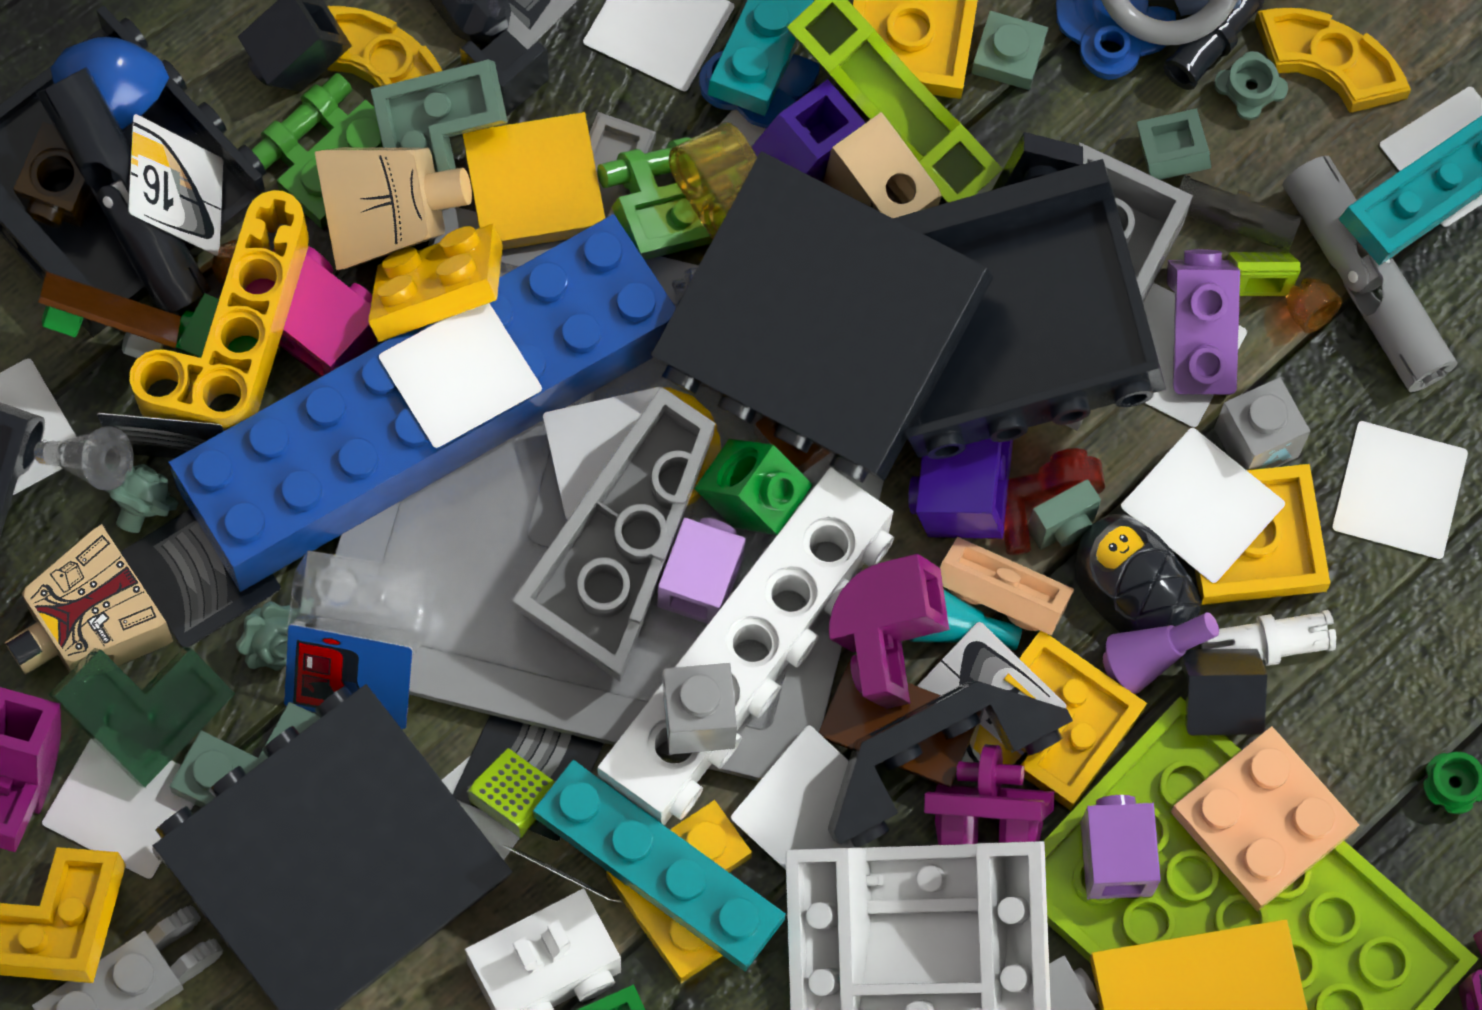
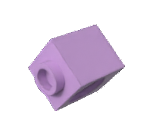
M684 517L658 586L657 607L709 624L730 597L744 559L745 538L736 535L737 532L732 526L720 520L702 518L700 522Z

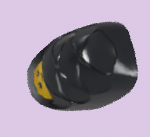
M1112 514L1093 523L1081 537L1075 563V580L1090 604L1120 633L1170 625L1176 627L1198 617L1202 606L1199 591L1168 545L1149 527L1129 515Z

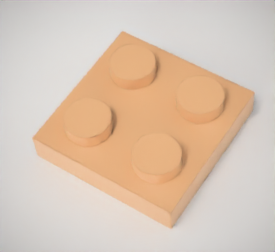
M1272 726L1176 803L1171 810L1172 815L1257 912L1353 834L1359 826V823Z

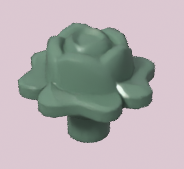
M145 464L129 465L124 473H115L111 479H104L102 483V488L110 494L109 496L121 508L116 525L128 532H140L145 517L155 515L167 516L169 511L176 510L179 504L175 498L170 496L171 493L168 491V479L166 476L157 473Z
M269 601L263 607L255 609L250 615L246 616L244 619V632L236 642V648L240 654L246 655L245 662L249 668L256 669L267 666L275 671H279L286 666L288 626L295 624L312 628L309 620L302 618L303 610L298 604L280 606L275 602Z

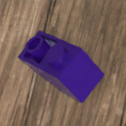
M827 79L779 113L730 171L738 192L761 151L823 182L832 147L864 125V120Z

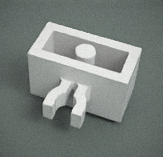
M584 888L465 949L467 964L491 1010H554L553 1007L576 995L580 1002L588 1001L609 990L615 984L613 976L621 973V957Z

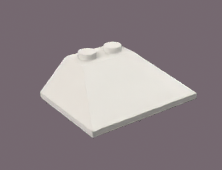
M1044 841L785 850L790 1010H1051Z

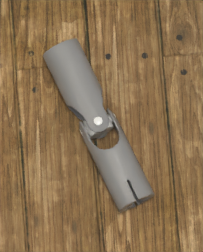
M1321 156L1298 167L1287 176L1282 186L1331 266L1337 270L1346 290L1408 391L1416 392L1445 377L1449 374L1448 372H1451L1456 367L1457 361L1393 258L1391 257L1379 266L1340 222L1339 218L1343 212L1357 200L1329 156ZM1379 286H1382V301L1378 300L1372 290Z

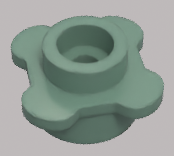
M1254 51L1247 52L1243 57L1236 60L1231 70H1221L1218 72L1214 82L1216 91L1227 95L1236 105L1237 115L1244 120L1257 119L1263 107L1272 101L1280 102L1284 100L1288 92V84L1284 78L1279 77L1275 65L1264 55ZM1254 82L1257 88L1249 90L1246 87V83Z

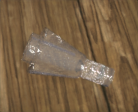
M112 426L101 427L64 441L41 440L34 449V456L39 464L59 466L95 488L104 491L116 489L125 482L132 470L134 459L133 448L129 438L122 430Z

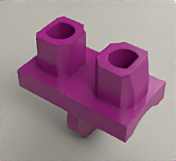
M985 744L982 748L979 763L959 761L957 765V780L978 782V786L952 784L951 788L938 784L935 792L925 793L924 813L935 814L938 845L978 844L979 817L1000 819L999 843L1039 842L1043 820L1054 811V792L1001 788V784L1023 785L1024 766L1003 764L1001 747L999 745Z

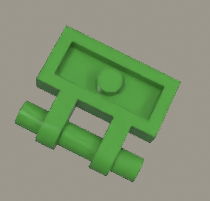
M335 73L322 86L314 84L300 98L302 104L281 123L273 121L260 134L263 140L252 149L265 170L279 158L289 167L277 179L279 191L293 195L300 202L303 213L322 230L328 223L314 152L342 147L383 148L374 106L365 99L349 115L338 107V104L353 91L349 82L339 73ZM320 122L330 132L307 151L298 141Z
M684 137L668 142L665 149L643 153L640 149L625 151L618 154L617 160L598 165L597 176L603 188L623 184L625 188L630 190L631 194L618 197L612 205V209L644 260L712 243L738 194L730 170L707 175L704 165L716 162L719 158L718 147L713 138L693 141L689 137ZM673 173L679 177L681 182L658 187L654 177Z

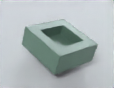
M990 11L973 62L971 74L1030 90L1046 40L1048 27Z
M1197 108L1137 122L1139 140L1149 175L1161 180L1211 168L1209 148Z
M1086 479L1033 508L1027 530L1040 550L1057 541L1062 547L1068 546L1081 539L1095 520L1101 499L1090 481Z

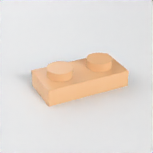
M957 537L940 566L943 587L947 588L954 596L968 604H983L1007 615L1013 624L1030 631L1040 630L1049 635L1053 634L1074 591V588L960 537Z

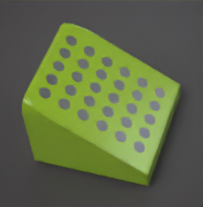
M1229 252L1227 260H1230L1240 269V296H1289L1301 271L1300 261L1288 252Z
M508 748L474 781L467 792L469 801L516 836L522 838L536 820L533 816V810L555 781Z

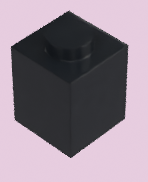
M277 0L238 36V39L250 56L247 59L248 66L257 79L270 87L274 86L299 92L304 90L352 47L323 0Z

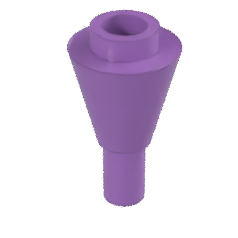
M1206 612L1176 627L1170 625L1111 634L1107 638L1106 651L1103 654V664L1106 673L1127 690L1137 694L1180 659L1186 650L1219 635L1218 624L1215 618Z

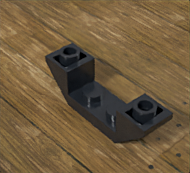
M969 680L855 740L828 831L833 841L842 844L850 839L854 848L865 845L888 832L889 828L885 820L898 814V811L874 766L884 762L888 771L895 769L921 755L923 751L918 743L942 731L945 739L948 740L968 731L981 722L976 712L985 708L1005 749L1017 751L1024 748L1028 756L1059 742L1063 738L1059 728L1072 722V717L1065 708L980 681Z

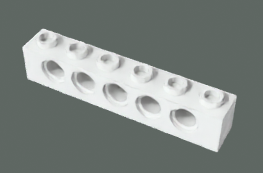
M831 467L676 665V667L720 663L731 664L737 730L750 713L759 718L769 708L781 688L775 680L788 663L798 668L810 654L819 638L813 631L827 613L831 615L835 601L842 589L856 576L864 564L869 567L878 564L894 541V537L889 534L893 510ZM821 542H832L838 545L845 555L837 561L825 562L816 558L811 548ZM794 591L802 595L807 604L798 611L788 612L777 607L773 598L780 592ZM745 640H756L765 645L769 654L760 661L749 662L741 659L735 653L734 648ZM662 683L598 766V778L665 825L672 815L680 820L687 815L703 791V787L697 784V782L711 764L719 769L725 765L740 744L742 736L736 733L735 749L693 752L687 760L675 764L662 760L656 753L657 748L667 741Z

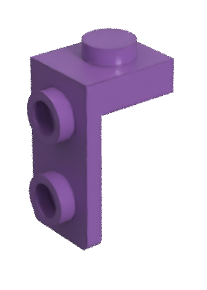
M1208 249L1185 250L1184 260H1168L1167 285L1175 292L1173 390L1177 394L1231 395L1237 390L1240 269L1230 260H1222L1221 251Z

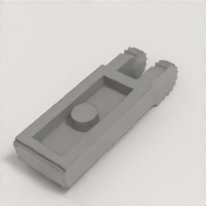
M191 905L189 907L186 906L159 922L148 934L146 931H143L99 960L93 983L68 981L33 1004L32 1007L34 1010H154L184 990L182 984L202 972L212 963H215L223 954V949L216 939H209L194 946L169 967L160 951L191 932L198 925L197 923L201 921V917L195 908Z

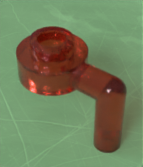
M1065 449L1053 453L1050 456V462L1044 464L1039 469V473L1010 478L1007 487L1004 524L1006 553L1009 555H1021L1031 551L1025 501L1039 498L1049 500L1086 479L1090 481L1097 494H1100L1105 489L1102 461L1096 457L1088 456V452L1084 449Z

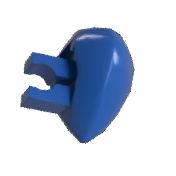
M97 37L64 49L50 67L54 84L87 67L124 133L125 129L133 123L134 115L142 116L158 100L169 79L162 61L155 55L132 42L112 37Z

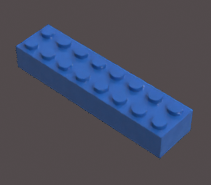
M614 214L499 277L497 300L490 302V305L542 386L541 392L450 442L435 448L379 359V355L440 322L437 321L388 339L169 462L178 491L240 592L544 420L543 414L545 412L565 408L653 358L651 354L676 307Z

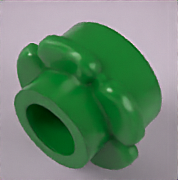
M1451 752L1448 754L1441 753L1431 759L1426 767L1428 778L1423 782L1424 792L1431 803L1434 805L1441 804L1448 813L1463 814L1471 811L1473 803L1482 801V765L1475 757L1464 752ZM1453 777L1459 779L1460 787H1451L1449 779Z

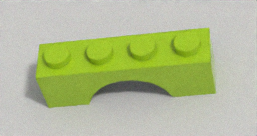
M815 0L787 26L788 31L870 120L879 113H883L939 188L942 198L946 203L976 195L1003 170L969 131L919 81L848 0Z

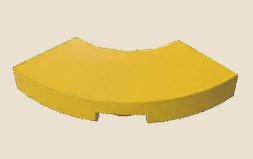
M327 6L352 45L350 49L328 67V71L352 73L373 84L375 88L442 71L430 50L397 27V22L368 10L346 6Z
M1273 8L1257 12L1255 23L1266 55L1275 65L1278 73L1297 72L1320 79L1339 94L1349 113L1408 99L1411 88L1404 73L1390 53L1368 33L1362 35L1354 29L1332 20V15L1321 11L1303 8Z

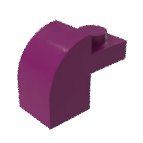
M919 554L881 562L864 569L854 576L845 585L835 601L829 622V638L851 652L857 653V655L852 656L850 663L854 684L864 698L885 709L910 704L901 641L950 630L941 569Z
M0 687V848L16 852L32 814H40L51 785L60 747L61 709L59 703Z

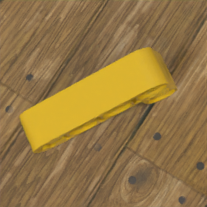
M271 190L257 196L248 207L202 357L198 358L169 350L155 349L144 353L134 362L130 370L129 381L140 412L144 417L220 424L223 427V431L258 413L308 250L309 235L300 202L293 195L284 191ZM277 231L274 239L276 253L271 251L267 232L274 233ZM260 278L270 279L275 282L273 288L263 294H251L245 291L252 281ZM241 336H251L258 340L252 349L243 353H235L227 349L230 342ZM171 379L178 382L175 390L169 395L154 397L147 394L150 386L156 381ZM234 394L240 397L238 404L231 410L218 412L209 408L211 402L217 396Z

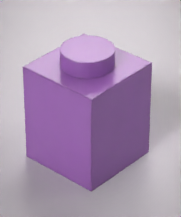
M1111 795L1097 799L1096 805L1087 806L1080 823L1087 900L1152 897L1161 881L1154 803L1136 804V798L1130 795Z

